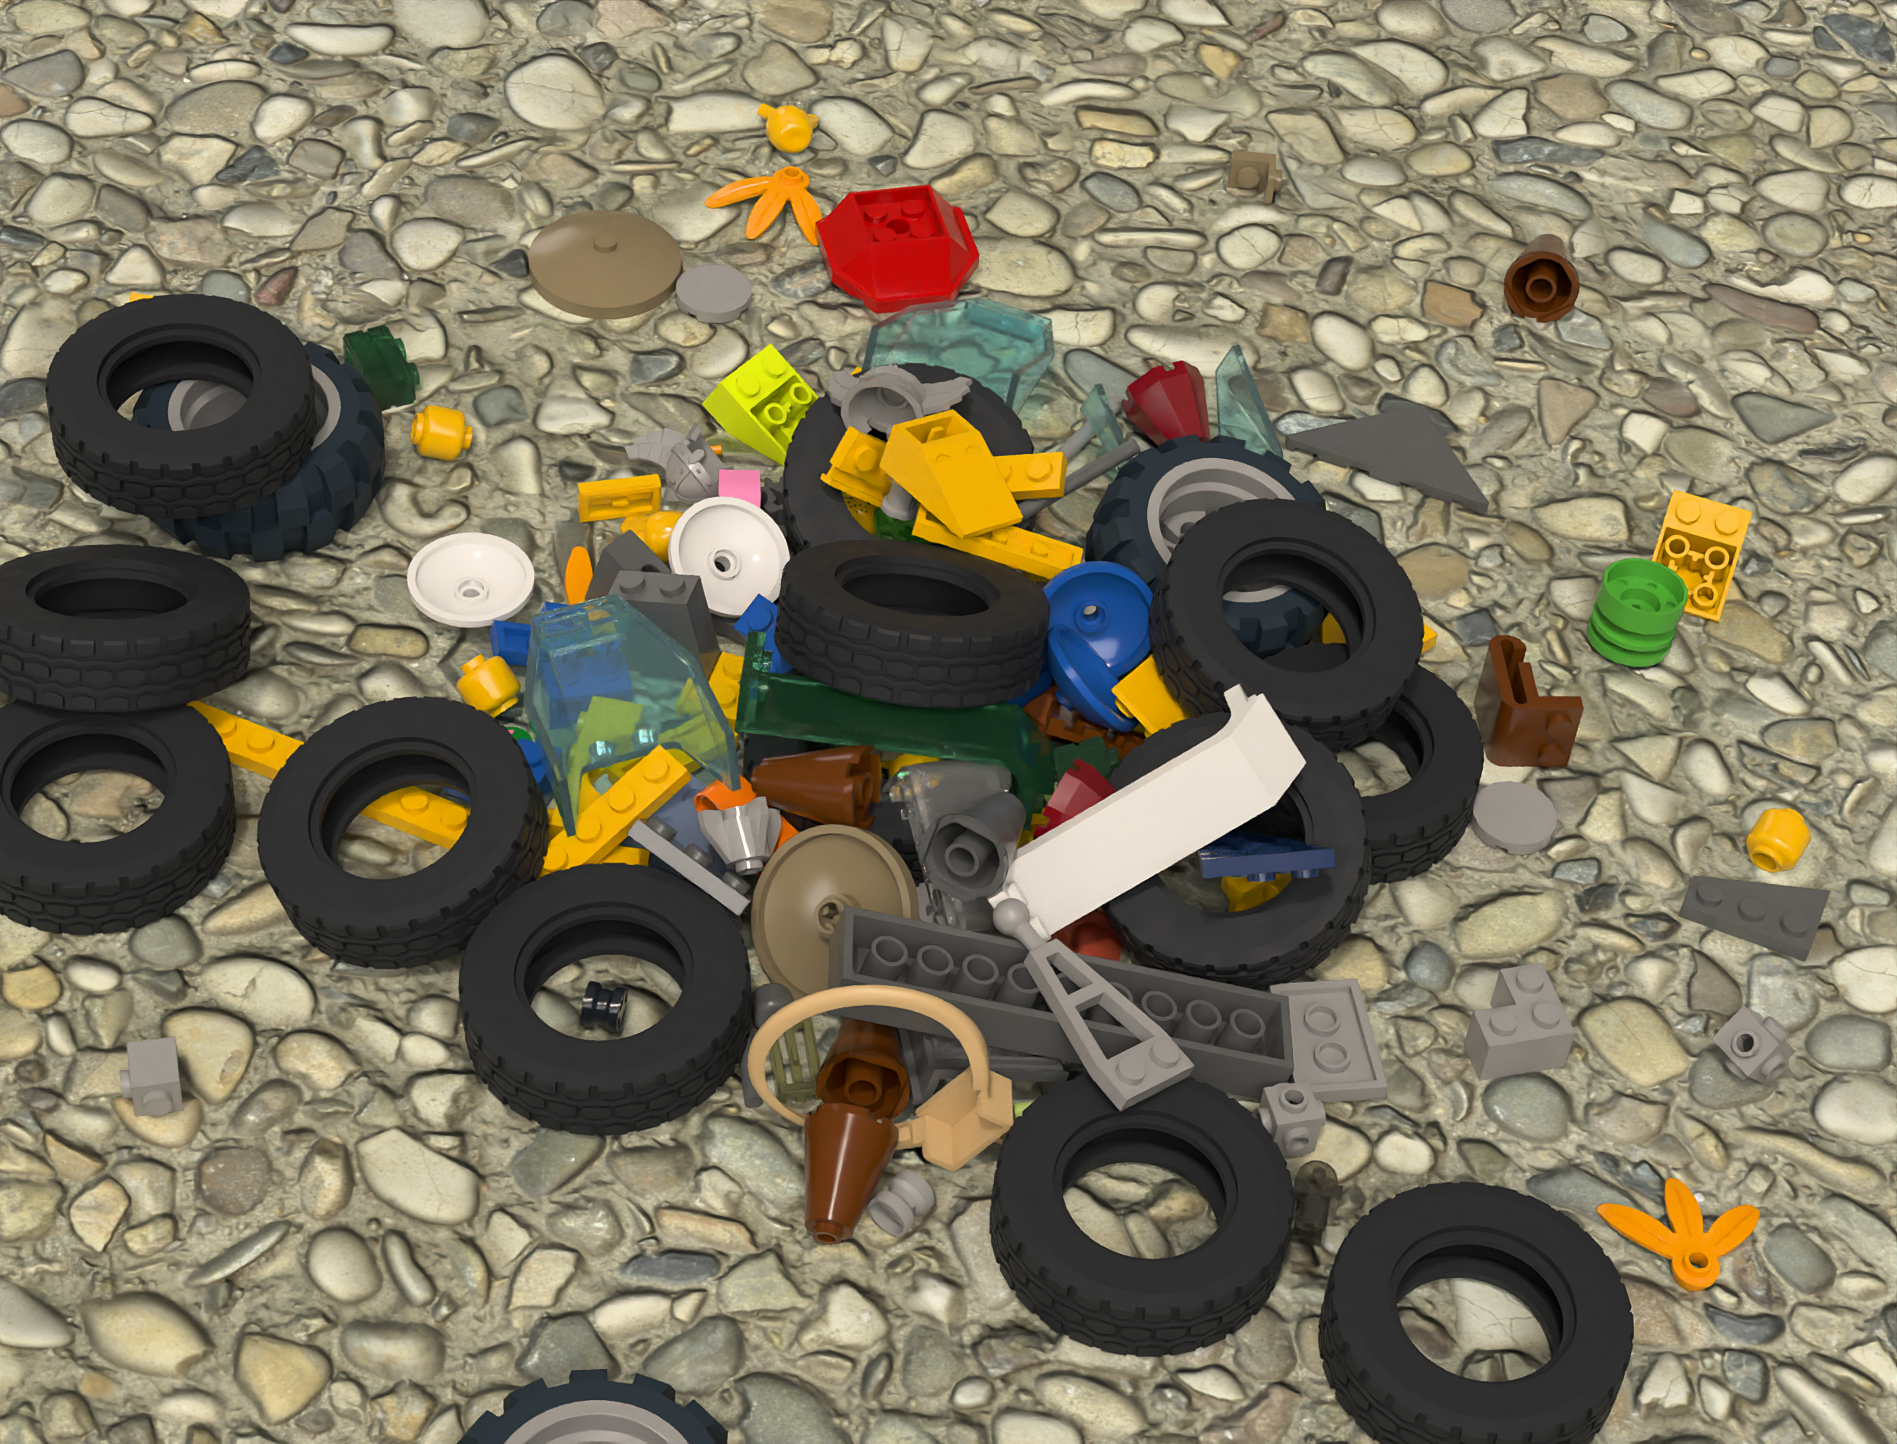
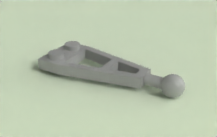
M1007 898L996 905L993 912L995 927L1005 935H1015L1029 951L1023 963L1089 1075L1120 1112L1189 1077L1195 1065L1171 1037L1057 938L1046 943L1030 925V912L1024 902L1016 898ZM1050 964L1057 967L1081 989L1068 995ZM1099 1004L1140 1039L1142 1043L1106 1059L1079 1013Z

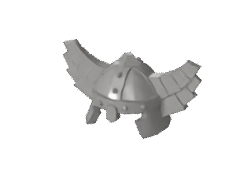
M890 363L887 366L874 367L864 373V375H860L859 378L850 375L846 370L833 372L834 378L827 380L829 387L826 390L830 396L831 403L841 407V417L846 429L852 426L868 433L871 430L870 426L880 432H885L888 440L893 425L922 418L925 415L950 410L951 405L962 401V396L970 392V387L968 386L972 384V379L958 377L946 382L921 384L914 375L902 368H898L896 364L893 366Z
M695 422L687 435L668 428H664V431H648V435L635 437L634 445L624 447L629 460L650 462L666 472L664 497L669 502L681 501L686 505L693 506L704 499L718 497L719 469L735 470L731 464L724 466L702 436L701 428Z

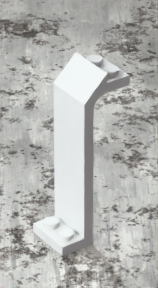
M1237 684L1224 692L1231 711V717L1218 733L1016 850L1004 883L993 895L987 897L988 901L994 909L999 902L1007 898H1016L1024 902L1030 912V925L1047 943V941L1052 939L1051 934L1275 806L1302 770L1306 761L1264 694L1262 693L1258 696L1254 694L1248 698L1240 684ZM1012 935L1016 941H1019L1015 935Z

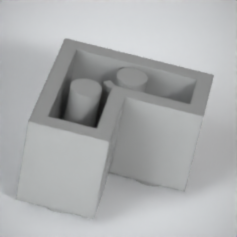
M1543 963L1500 969L1490 1002L1492 1008L1473 1011L1464 1042V1048L1479 1081L1564 1067L1575 1031Z

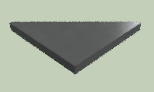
M1420 405L1286 435L1285 447L1289 450L1303 449L1317 454L1318 460L1345 469L1348 464L1369 471V476L1396 486H1399V482L1423 489V495L1452 504V500L1473 506L1474 512L1480 514L1487 513L1489 501Z

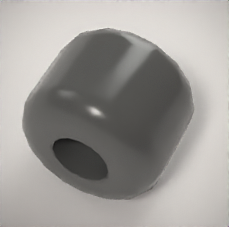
M767 983L756 988L752 993V1021L758 1030L770 1016L794 1001L793 995L787 987L779 983Z

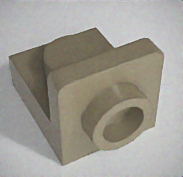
M1233 150L1228 176V188L1264 191V204H1271L1273 192H1280L1282 184V170L1276 169V154Z

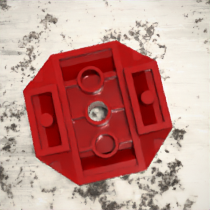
M931 185L851 192L847 194L829 215L815 222V236L831 282L846 293L863 300L864 305L876 314L951 306L958 296L959 290L967 283L979 265L980 254L961 207L951 206Z

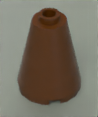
M1554 234L1537 236L1507 270L1503 292L1507 304L1517 315L1523 318L1525 316L1536 318V322L1546 323L1560 319L1573 308L1579 294L1580 282L1563 240Z
M864 744L766 757L762 760L760 766H755L751 777V787L758 797H766L767 804L824 825H847L869 831L875 820V816H867L870 804L879 803L881 795L882 774L879 755L870 754L874 749L872 745Z
M845 1017L817 1074L816 1095L818 1099L819 1097L824 1104L844 1103L870 1109L868 1118L875 1121L882 1119L883 1116H890V1120L898 1117L908 1105L911 1089L910 1078L896 1028Z
M825 1103L818 1105L816 1114L812 1115L811 1111L806 1114L804 1123L805 1227L818 1242L836 1245L841 1240L852 1237L897 1148L899 1129L891 1120L884 1116L882 1123L868 1118L870 1109L844 1103Z

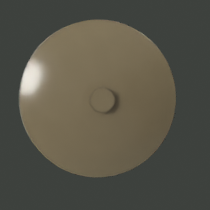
M615 210L578 212L552 222L535 237L528 255L529 276L537 293L548 303L564 312L591 319H622L648 312L664 303L674 293L676 283L681 276V253L673 237L660 225L647 218Z
M837 824L819 825L806 829L782 844L771 856V859H769L761 872L751 906V932L754 947L762 967L772 982L787 987L794 1000L819 991L828 990L829 940L845 905L919 920L917 890L907 865L888 842L868 830Z

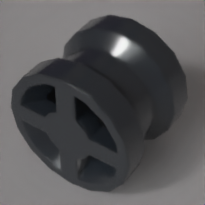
M589 981L582 1003L581 1026L591 1028L598 1024L605 1026L609 1032L619 1033L626 1012L628 988L617 986L614 989L604 988L600 982Z

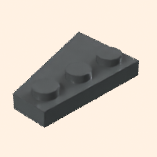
M1693 875L1678 916L1806 962L1830 890Z

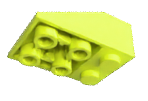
M770 343L722 380L702 405L728 434L784 466L788 445L793 441L792 435L800 419H805V412L819 397Z

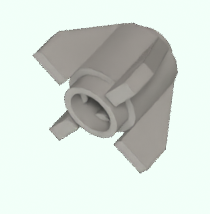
M757 797L746 803V805L728 808L724 811L702 810L697 813L701 832L723 859L727 869H736L737 875H750L763 870V864L771 859L782 827L779 808H768L766 797Z

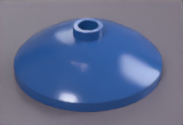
M1107 561L1080 563L1057 574L1042 589L1051 607L1048 630L1057 623L1071 628L1099 654L1116 677L1134 668L1149 652L1148 628L1150 625H1148V616L1153 593L1147 583L1131 569ZM1086 607H1096L1092 614H1083ZM1045 644L1044 656L1042 660L1049 667L1047 647Z
M1057 623L1050 628L1046 640L1050 672L1059 688L1055 691V694L1060 703L1068 711L1072 712L1076 709L1090 722L1116 732H1131L1136 728L1139 720L1136 717L1133 719L1128 718L1116 706L1114 700L1117 697L1111 689L1120 681L1099 654L1080 635L1066 625Z

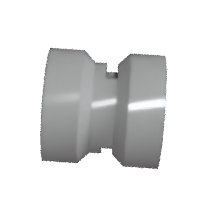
M907 1169L899 1171L890 1180L889 1189L880 1191L868 1203V1211L874 1223L882 1231L893 1237H902L914 1225V1217L923 1216L935 1204V1196L929 1184L917 1173Z

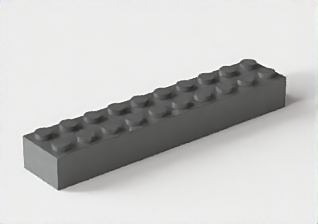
M844 906L829 940L828 989L852 985H888L921 991L943 999L963 1011L981 1030L988 1046L1083 1064L1023 963L1029 951L1020 941ZM1075 953L1171 1037L1195 1065L1189 1077L1195 1078L1196 1081L1205 1082L1225 1093L1261 1100L1263 1088L1287 1082L1292 1074L1294 1059L1289 996ZM1050 964L1068 995L1081 989L1057 967ZM1099 1004L1079 1013L1106 1059L1142 1043L1140 1039ZM864 1005L827 1011V1014L958 1039L940 1022L907 1009Z

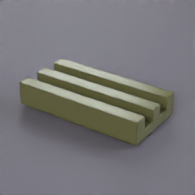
M809 1017L784 1032L793 1084H786L778 1039L769 1051L776 1098L782 1103H787V1097H795L796 1102H803L807 1095H814V1100H821L816 1095V1079L820 1070V1062L812 1019ZM794 1029H802L811 1082L803 1083Z

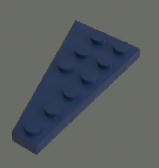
M1235 828L1196 851L1203 878L1247 877V881L1264 882L1275 880V873L1291 874L1292 878H1310L1319 876L1320 868L1335 867L1334 848L1242 828Z

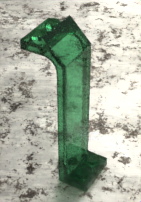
M748 631L740 680L735 731L845 746L872 745L876 750L1004 767L1014 774L1013 795L1021 801L1025 808L1026 820L1022 830L1030 831L1033 813L1041 814L1044 795H1053L1055 747L1017 704L999 703L973 708L947 709L905 706L859 697L836 688H831L815 681L811 677L770 672L773 651L764 650L766 633Z

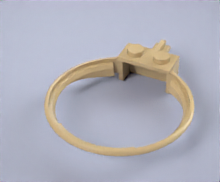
M852 985L819 991L793 1001L778 1010L762 1024L751 1042L747 1067L751 1083L756 1092L775 1112L804 1127L806 1115L780 1102L772 1094L766 1082L765 1062L776 1040L785 1031L802 1020L838 1008L877 1005L918 1012L940 1022L958 1038L965 1049L971 1066L917 1108L916 1116L919 1118L895 1124L899 1129V1141L896 1150L922 1146V1154L927 1161L956 1172L993 1142L1002 1145L1006 1139V1134L1014 1123L1012 1081L990 1070L988 1047L981 1030L971 1018L954 1005L921 991L888 985Z

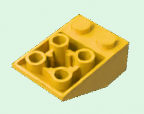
M952 409L893 425L879 467L891 476L896 484L903 487L918 500L923 508L930 511L944 523L954 535L963 540L1022 521L1023 516L981 433L955 410Z
M1673 490L1652 561L1672 569L1683 579L1688 589L1687 603L1683 613L1718 623L1752 512Z
M1152 655L1111 689L1117 697L1114 702L1120 711L1130 719L1136 717L1147 729L1144 732L1146 738L1162 728L1165 730L1171 727L1172 723L1193 717L1181 706L1180 701L1175 699L1164 683V678L1160 676Z

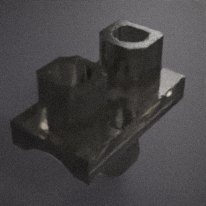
M1311 1160L1304 1163L1299 1168L1294 1179L1293 1198L1295 1203L1292 1242L1319 1246L1322 1232H1325L1326 1226H1332L1341 1201L1343 1186L1338 1185L1335 1170L1326 1162Z

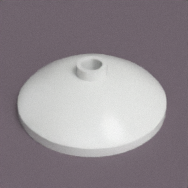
M726 496L704 499L686 510L673 527L668 545V558L672 574L700 576L710 613L729 618H740L758 593L773 603L779 597L783 568L790 560L787 542L774 520L756 505L739 498ZM715 562L723 564L725 572L719 571L715 566Z
M458 533L429 543L415 555L407 572V588L410 598L422 613L438 622L461 628L486 627L492 625L494 620L504 621L514 616L528 603L534 590V569L528 556L518 546L506 539L484 533Z

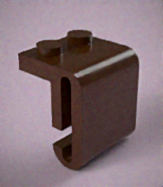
M1510 635L1493 637L1488 645L1474 699L1475 713L1486 758L1494 765L1501 767H1567L1584 710L1581 696H1539L1531 663L1523 662L1527 650L1526 645L1520 639Z

